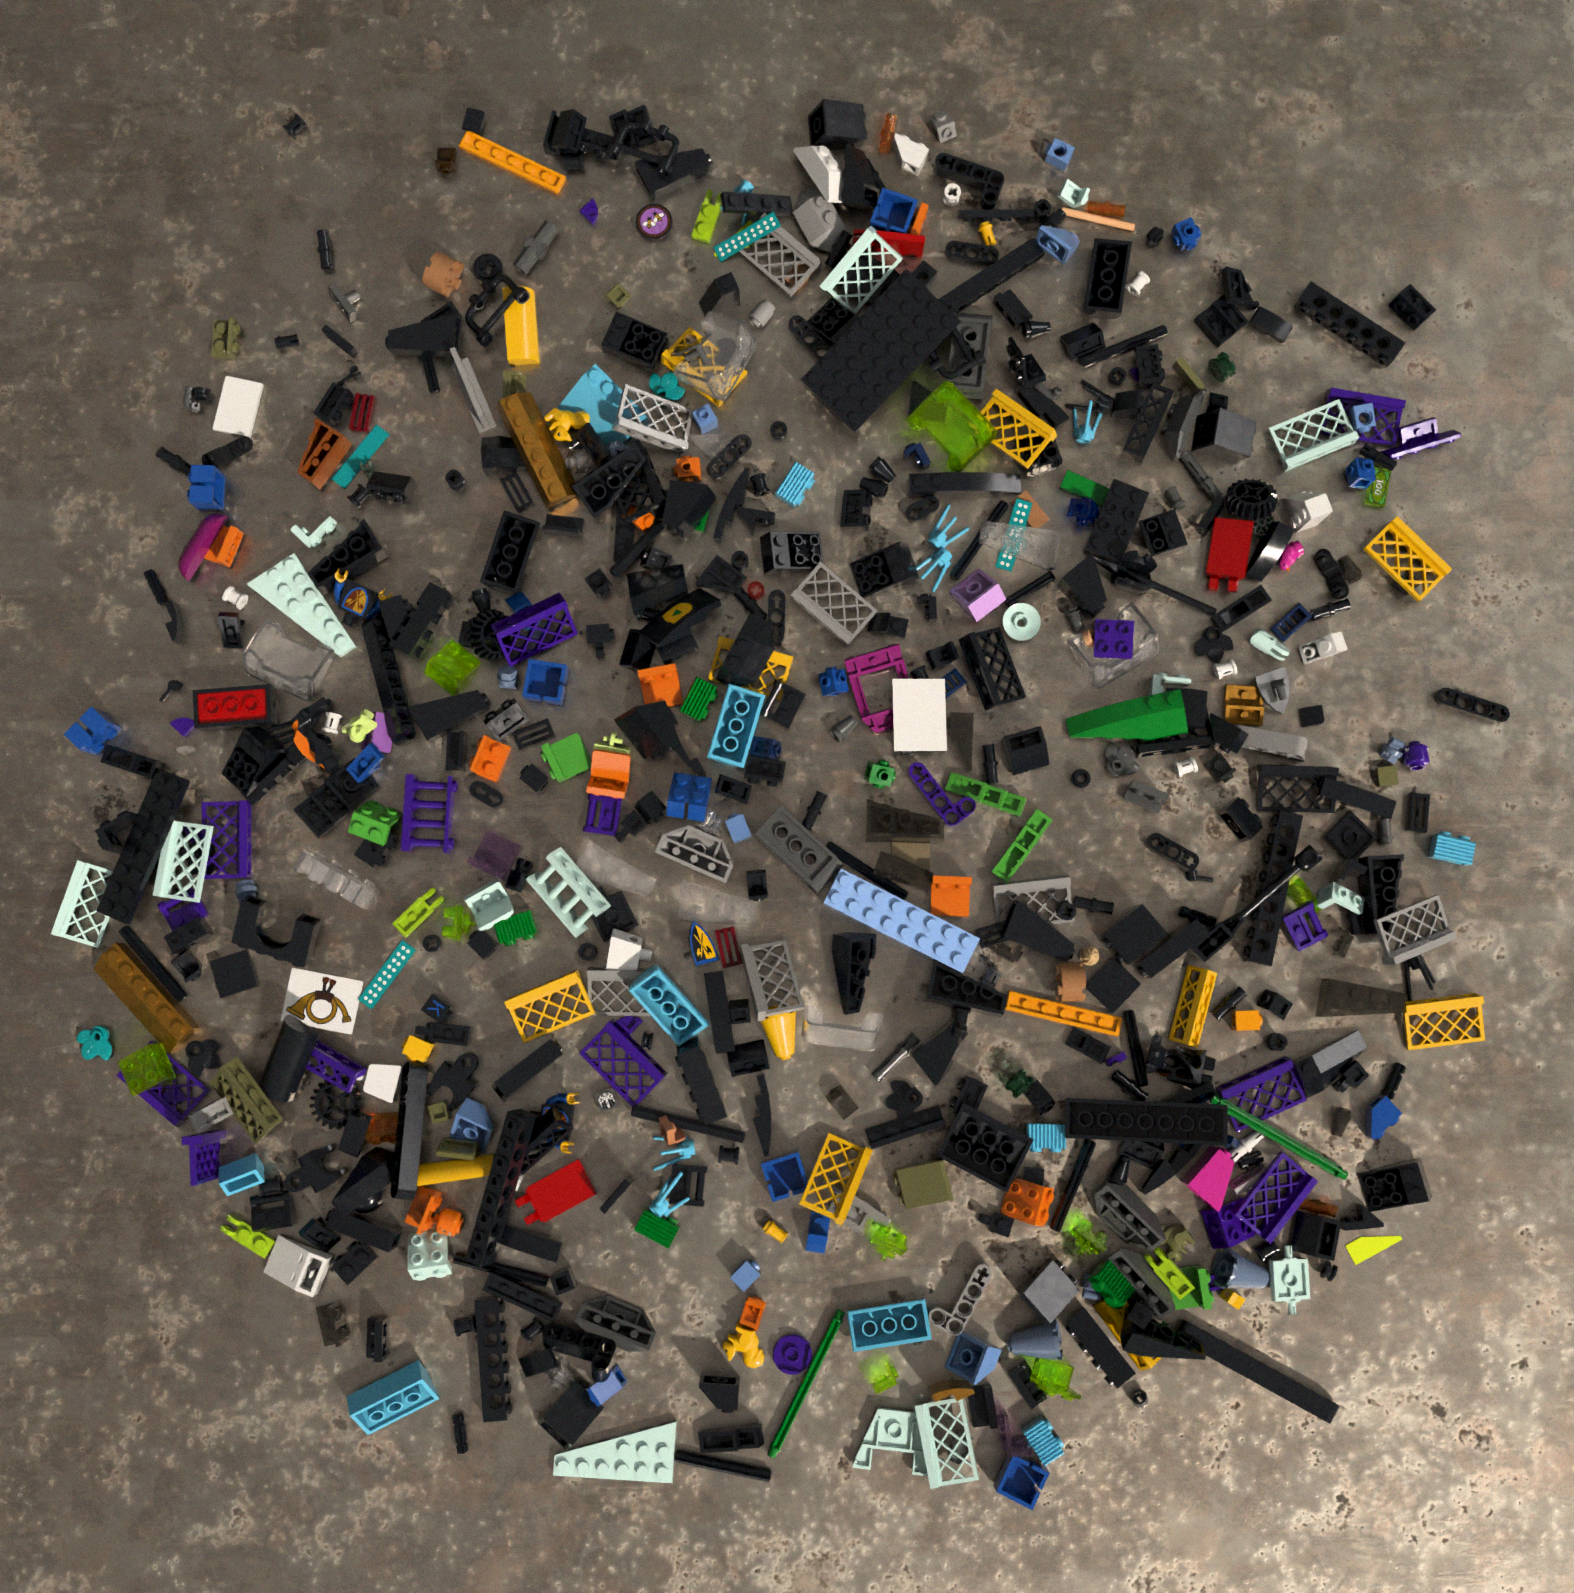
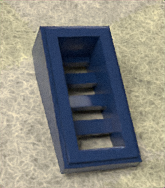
M1298 602L1270 629L1284 642L1305 624L1312 615ZM1296 610L1304 617L1302 620L1294 613ZM1291 615L1298 622L1296 625L1289 618ZM1285 620L1293 627L1291 630L1283 623ZM1278 626H1281L1287 632L1285 636L1277 628Z
M956 668L941 678L945 679V688L949 691L945 693V700L967 683ZM953 674L960 681L958 685L951 677ZM947 679L954 686L953 689H951V687L946 683Z

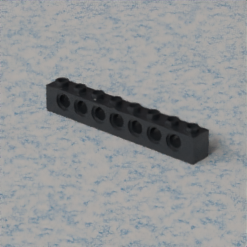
M1281 810L1272 815L1270 821L1272 831L1267 836L1266 843L1269 845L1267 852L1265 851L1263 855V863L1265 864L1264 869L1259 874V881L1261 883L1260 888L1256 890L1255 899L1268 888L1270 883L1273 884L1293 867L1303 815ZM1281 827L1287 830L1286 837L1280 834ZM1277 846L1282 847V856L1276 853ZM1274 864L1279 867V873L1277 875L1274 874L1272 871V866ZM1289 881L1251 913L1253 922L1247 931L1249 941L1248 946L1246 945L1243 950L1244 962L1272 967ZM1266 902H1269L1272 906L1270 912L1264 909ZM1262 921H1265L1268 925L1266 931L1260 928ZM1259 939L1264 943L1262 950H1259L1256 946V942Z
M523 1109L507 1111L465 1260L480 1268L495 1263L537 1117Z

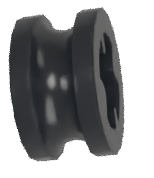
M1121 367L1113 368L1108 374V381L1114 386L1121 385L1126 379V372ZM1116 372L1118 376H1121L1119 380H1116V377L1113 376Z
M205 387L194 388V399L210 401V389Z
M782 421L774 422L770 428L771 436L776 440L784 439L787 435L786 424ZM780 427H782L783 433L779 432L778 434H775V428L779 429Z
M428 935L423 940V947L428 952L438 951L442 945L441 938L437 935ZM435 939L437 941L435 942L437 943L436 947L429 948L428 945L430 943H428V940Z
M644 1031L641 1049L647 1047L648 1050H651L654 1033L647 1034Z
M1329 1261L1325 1262L1321 1269L1320 1277H1326L1327 1281L1331 1282L1337 1274L1338 1266L1331 1265Z

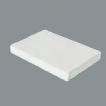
M226 376L212 429L217 432L241 437L245 436L251 439L264 385L259 382Z

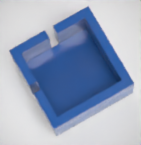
M882 188L877 206L870 220V226L879 231L907 234L917 208L918 199Z
M191 465V471L188 472V480L191 483L190 490L187 491L189 503L200 512L223 513L225 475L214 465Z
M528 659L522 697L525 700L536 702L544 700L545 703L563 706L566 690L563 685L567 684L568 666L566 664Z
M91 706L79 718L88 728L85 730L78 722H75L64 735L79 750L95 755L104 749L105 744L109 740L114 739L118 735L121 727L106 712Z
M674 772L667 800L666 816L684 819L685 803H688L687 819L705 822L711 794L712 778Z
M798 1150L761 1162L765 1180H771V1182L767 1183L772 1202L788 1198L790 1190H792L793 1196L805 1191L808 1180Z
M1010 1449L993 1486L997 1493L1033 1510L1040 1495L1038 1488L1043 1489L1050 1473L1047 1467L1032 1459L1029 1461L1026 1456Z

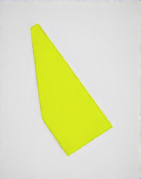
M1401 1236L1360 1237L1345 1247L1355 1265L1399 1242L1402 1238Z

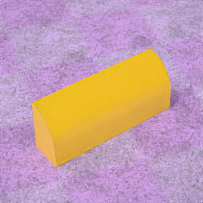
M502 287L503 302L512 292L509 287ZM528 287L524 288L530 293L529 300L524 304H519L515 300L504 313L507 360L510 366L540 364L535 292Z
M495 1153L476 1155L474 1161L448 1159L421 1163L418 1169L417 1186L489 1176Z

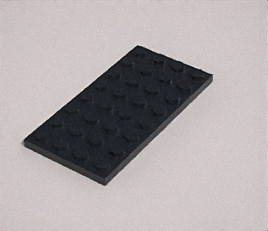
M905 269L801 378V382L856 433L953 332L961 321L912 273Z

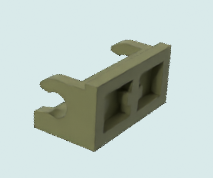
M503 371L502 398L515 393L526 392L527 377L523 375V372Z

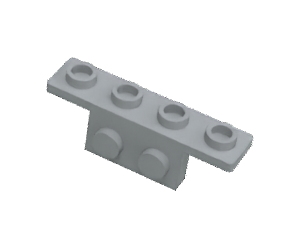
M831 1177L828 1178L829 1183L836 1181ZM824 1178L820 1182V1186L826 1184ZM838 1183L831 1186L835 1195L843 1192L842 1186ZM854 1196L844 1224L860 1233L868 1218L883 1228L891 1222L886 1213L876 1210L868 1201ZM832 1200L827 1211L834 1213L836 1206Z

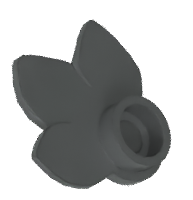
M1113 742L1107 746L1105 750V757L1108 761L1106 768L1110 775L1120 776L1123 773L1131 775L1139 769L1140 765L1133 761L1135 757L1133 746L1126 745L1119 749Z

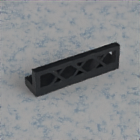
M1154 382L1123 448L1124 452L1136 456L1135 461L1139 463L1143 462L1174 393V390ZM1154 389L1165 393L1162 399L1154 400L1152 395ZM1154 406L1156 414L1147 418L1145 409ZM1146 422L1148 432L1140 434L1137 427ZM1139 440L1141 445L1139 451L1128 447L1131 441Z
M935 1105L914 1112L907 1119L896 1118L865 1128V1132L871 1149H875L944 1126L946 1122L939 1105Z
M552 1106L535 1122L524 1162L527 1161V1163L522 1166L520 1174L524 1175L573 1130L572 1124L560 1120L559 1109ZM558 1126L564 1128L562 1131L553 1132ZM552 1139L550 1142L541 1143L543 1140ZM540 1150L537 1154L528 1155L531 1151Z

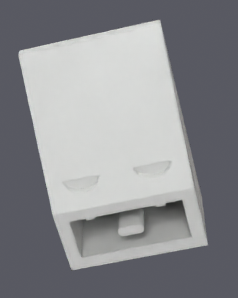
M278 1235L264 1273L293 1290L314 1297L320 1291L333 1256L285 1236Z

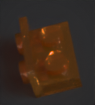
M398 1112L368 1114L373 1118L365 1135L367 1143L371 1145H379L382 1142L395 1144Z

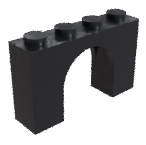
M251 895L241 900L231 943L237 944L240 948L254 950L261 955L272 956L278 961L290 962L296 967H305L312 960L321 919L303 913L295 921L291 940L284 943L277 942L265 933L262 925L267 901Z

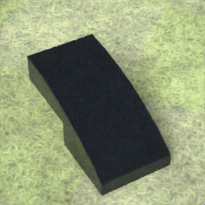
M1261 306L1258 307L1249 322L1261 333L1267 332L1279 343H1284L1293 329V326L1284 319Z
M169 601L165 605L172 621L165 623L171 640L180 644L183 639L181 610L177 603Z
M1075 1027L1066 1042L1067 1046L1103 1064L1111 1049V1046Z
M551 1347L538 1352L535 1351L518 1359L525 1377H530L558 1366Z

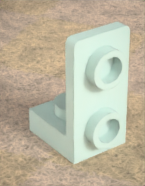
M329 516L312 534L303 526L299 528L296 524L290 530L308 548L312 549L321 543L322 538L326 534L331 533L335 529L337 522Z
M1156 673V675L1150 678L1148 696L1163 693V685H1160V683L1188 686L1191 683V679H1187L1185 675L1168 677L1166 673Z
M1335 882L1318 890L1317 907L1324 909L1337 903L1358 915L1363 913L1364 897Z

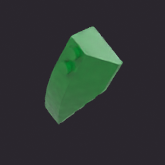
M1180 689L1115 703L1066 719L1070 738L1103 737L1105 739L1125 738L1132 740V738L1153 740L1188 733L1185 707Z

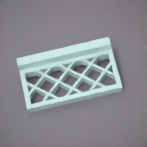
M870 226L822 282L820 287L824 291L827 290L842 305L856 314L902 261L903 257ZM874 239L881 244V251L871 252V243ZM881 254L882 265L872 266V255ZM885 254H892L897 259L893 265H885ZM861 255H868L869 266H859V257ZM874 268H882L883 277L881 279H873ZM856 269L857 280H847V271ZM859 269H869L870 279L860 280ZM870 282L871 291L869 293H861L860 283ZM848 283H857L858 293L848 294ZM836 284H844L845 294H838L833 290ZM858 296L859 305L854 309L849 304V297Z
M1340 399L1268 428L1283 462L1282 467L1285 472L1354 444L1359 438L1357 432L1353 430ZM1337 406L1339 411L1337 418L1327 414L1329 408ZM1317 414L1323 417L1320 425L1309 421L1312 415ZM1325 418L1335 421L1332 430L1322 426ZM1298 421L1305 424L1302 432L1292 429L1295 422ZM1340 423L1346 426L1348 432L1341 434L1336 432L1335 428ZM1307 425L1318 429L1315 437L1304 434ZM1283 429L1288 432L1283 440L1278 438L1274 431ZM1320 430L1330 433L1328 440L1317 439ZM1290 432L1300 436L1297 445L1287 441ZM1302 437L1313 441L1311 447L1304 448L1299 446ZM1285 444L1295 448L1294 453L1287 457L1283 451Z
M179 821L173 822L160 853L153 896L200 903L214 826ZM183 826L188 827L191 832L185 838L182 836ZM202 829H206L205 838L200 840L197 833ZM194 837L197 844L190 849L187 841ZM184 846L187 853L180 857V847ZM200 848L202 856L197 860L193 853ZM190 856L194 863L187 868L183 861ZM180 864L183 872L177 876L175 871L176 867ZM197 867L199 870L198 876L193 878L190 871ZM187 875L190 882L183 887L180 879ZM177 884L180 891L175 895H171L173 885ZM192 886L195 889L194 898H190L186 892Z
M77 860L54 923L52 935L100 948L110 917L104 915V921L96 925L92 915L97 913V910L90 913L86 902L96 898L98 904H100L99 896L103 895L105 891L97 894L92 884L102 880L105 887H107L108 884L105 878L112 875V870ZM89 869L97 870L101 878L90 882L87 876ZM89 886L94 896L84 900L81 895L82 889ZM83 904L87 915L77 919L74 913L75 908ZM89 917L93 927L84 931L79 921ZM74 923L77 924L81 932L75 936L66 934L69 926ZM95 929L98 934L96 943L89 941L85 933Z
M955 1398L939 1400L937 1402L917 1403L915 1405L930 1489L979 1480L963 1399L957 1401L961 1410L957 1417L947 1410L951 1403L956 1402ZM937 1406L943 1410L938 1420L930 1415L929 1407ZM944 1413L955 1419L950 1428L939 1422ZM956 1422L964 1426L965 1432L961 1437L951 1431ZM937 1424L947 1431L942 1440L934 1436L933 1430ZM949 1433L959 1440L954 1449L944 1443ZM960 1442L965 1444L969 1450L965 1458L955 1451ZM941 1445L951 1452L946 1461L938 1456L937 1451ZM953 1454L963 1461L958 1470L947 1463ZM964 1463L972 1467L974 1476L966 1477L959 1472ZM946 1466L955 1474L952 1479L943 1481L942 1470Z

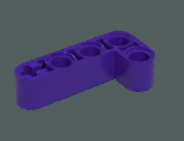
M915 762L909 767V779L945 826L954 827L974 812L976 803L970 797L962 798L953 805L922 763ZM913 768H915L916 770H917V769H920V770H921L919 774H920V776H921L922 778H923L924 776L927 777V778L923 779L920 784H919L918 781H919L921 778H920L917 774H915V775L912 774L913 771H914ZM926 782L931 783L933 791H925L923 784ZM942 798L945 802V805L943 807H937L935 805V799ZM963 802H969L971 804L970 811H964L962 809ZM948 813H953L956 816L954 823L947 821L946 815Z

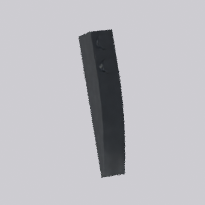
M939 472L909 474L908 477L909 498L1021 494L1020 474Z

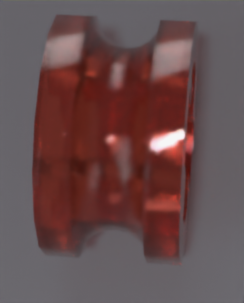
M758 581L751 582L747 589L749 596L752 599H761L764 595L763 584ZM755 586H758L759 590H761V593L757 592V594L754 595L753 591H751V588L754 589Z

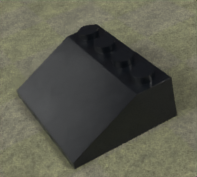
M962 1103L943 1136L935 1155L1007 1193L1034 1139Z

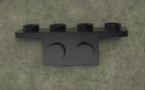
M295 742L284 751L275 768L257 784V787L248 797L242 794L250 801L251 805H256L264 796L276 789L279 785L278 783L290 776L293 772L292 770L306 758L300 752Z

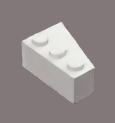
M1302 491L1282 498L1290 517L1289 524L1295 530V533L1317 526L1333 512L1326 493L1316 492L1312 494V492L1306 493Z

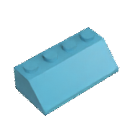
M419 1360L346 1396L350 1417L367 1435L439 1399L428 1371Z

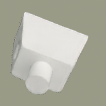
M613 929L606 970H637L639 960L651 962L653 950L641 948L643 938Z
M372 1063L369 1065L368 1071L366 1070L364 1076L356 1080L365 1082L364 1092L394 1103L400 1088L404 1065Z

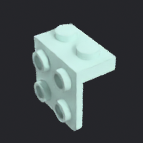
M498 878L464 897L465 902L475 916L477 927L480 931L490 929L495 923L508 919L514 913L510 897Z
M436 1229L425 1231L422 1234L415 1232L408 1235V1272L413 1280L422 1281L429 1277L442 1278L452 1274V1266L448 1260L447 1236L437 1233Z

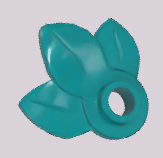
M667 372L662 377L653 373L650 377L649 388L653 391V395L660 397L659 394L663 393L665 396L661 398L671 401L680 399L685 393V388L677 386L678 376L676 372Z
M95 1026L91 1030L85 1029L78 1034L76 1040L83 1044L81 1054L85 1060H90L97 1055L105 1061L110 1058L112 1045L108 1041L109 1030L106 1027Z

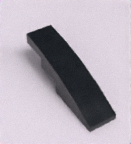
M745 468L723 504L713 536L716 543H722L725 525H733L735 509H738V506H744L750 474L749 468Z
M1323 777L1318 792L1319 796L1385 819L1392 818L1397 802L1328 777Z
M723 970L704 973L715 1052L719 1054L735 1051Z
M763 1073L757 1075L762 1095L755 1096L760 1116L754 1117L753 1120L764 1157L769 1155L771 1140V1106L765 1074Z
M1189 1144L1185 1150L1177 1147L1168 1162L1160 1158L1156 1168L1148 1175L1139 1191L1146 1195L1163 1185L1196 1155L1202 1144Z
M506 1223L500 1244L557 1263L563 1242L528 1231L526 1228Z

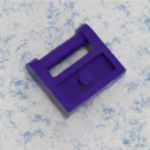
M588 794L587 800H589L586 824L583 826L582 832L616 836L622 798L615 799L610 796ZM600 801L602 803L598 827H593L596 802Z
M192 886L186 892L189 897L194 898L195 889ZM169 899L166 902L162 901L157 904L172 931L197 917L205 918L210 915L202 899H200V903L190 902L171 913L169 908L183 900Z
M1307 901L1300 907L1282 916V921L1296 950L1299 952L1328 936L1326 929H1323L1314 911L1315 906L1312 901ZM1306 912L1316 931L1314 935H1312L1303 916Z

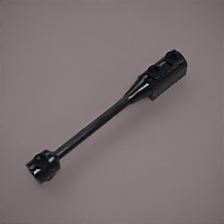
M1308 845L1294 857L1295 865L1240 913H1236L1214 926L1208 932L1209 935L1194 945L1192 950L1203 962H1206L1235 937L1233 934L1249 914L1300 870L1308 872L1322 860L1320 854L1311 845Z

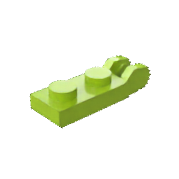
M710 189L707 190L691 235L692 239L708 244L711 241L721 211V193L719 192L715 205H711L709 203L713 193Z
M434 887L422 897H419L392 923L405 938L444 901V898L440 896L431 905L426 902L435 894L436 890Z
M228 1214L227 1220L237 1225V1230L235 1231L227 1225H221L219 1229L265 1259L273 1248L276 1239L263 1231L253 1232L250 1223L245 1220L242 1221L232 1214Z
M1159 1246L1154 1249V1252L1162 1260L1160 1263L1157 1264L1150 1254L1146 1253L1144 1255L1153 1271L1179 1300L1195 1289V1285L1169 1256H1166Z

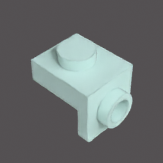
M1066 179L1063 181L1057 197L1074 209L1083 206L1087 202L1090 188L1085 187L1081 189L1072 181Z

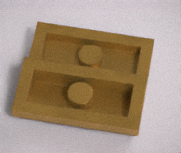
M1225 684L1223 720L1231 724L1263 726L1264 699L1260 695L1257 686Z
M948 1380L929 1386L935 1402L952 1394L957 1402L975 1393L970 1382L966 1380Z

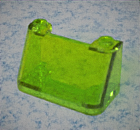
M944 381L905 420L913 430L921 431L925 428L950 454L947 459L948 467L954 472H961L997 437V431L994 426L949 381Z

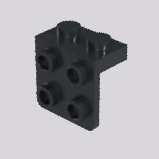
M123 811L117 815L116 819L101 823L99 825L100 828L95 830L99 838L97 840L99 846L105 851L121 853L124 846L117 833L133 825L138 817L137 813Z

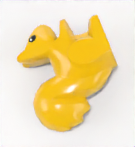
M554 408L544 416V420L549 421L548 428L550 431L553 430L551 434L555 440L572 441L568 430L572 427L580 429L583 425L589 423L590 416L585 411L573 413L569 410Z
M737 1322L735 1327L737 1334H728L730 1341L727 1340L722 1343L723 1350L728 1356V1361L732 1360L736 1351L743 1352V1363L747 1367L757 1368L763 1364L764 1354L763 1350L758 1348L759 1340L755 1333L756 1330L738 1325L739 1322Z

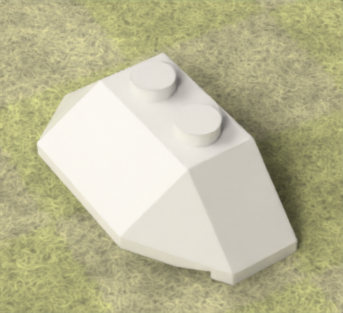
M826 146L794 148V153L825 200L829 203H842L841 191L844 183L842 173L844 169L833 153Z

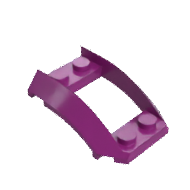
M890 644L887 647L854 657L850 656L845 659V666L862 721L875 733L894 728L893 707L874 713L869 712L859 676L894 666L897 679H909L900 645Z

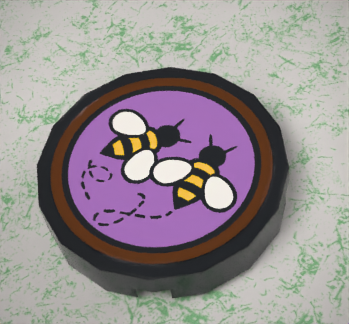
M649 204L640 209L636 216V227L638 233L644 239L654 242L660 241L671 232L673 220L671 213L666 207L660 204Z

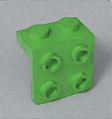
M574 733L551 745L549 743L541 745L543 751L540 754L544 762L548 761L551 767L548 771L552 779H557L559 783L591 768L592 760L578 733Z
M366 801L353 811L348 833L384 846L387 843L391 826L401 818L402 813L398 812L395 808L382 806L377 801Z
M1201 1265L1180 1268L1195 1285V1289L1181 1300L1170 1290L1176 1307L1175 1310L1199 1306L1204 1310L1212 1309L1211 1303L1214 1302V1297L1208 1286V1283L1211 1281L1209 1271Z

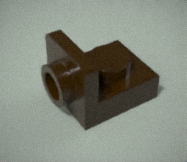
M437 148V160H435L437 171L443 174L456 172V148Z

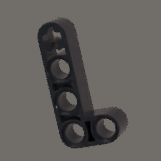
M940 153L936 156L934 173L937 176L983 191L980 199V207L983 210H993L996 207L1004 183V175L1001 172L947 153ZM957 169H962L964 172H963V173H959V172H957L956 170H957ZM974 175H979L982 178L976 179ZM991 181H997L999 184L994 185ZM985 198H992L993 201H986Z
M549 1323L542 1328V1343L545 1348L551 1347L554 1352L592 1362L591 1373L592 1378L596 1382H604L609 1378L616 1361V1343L613 1340L554 1323Z

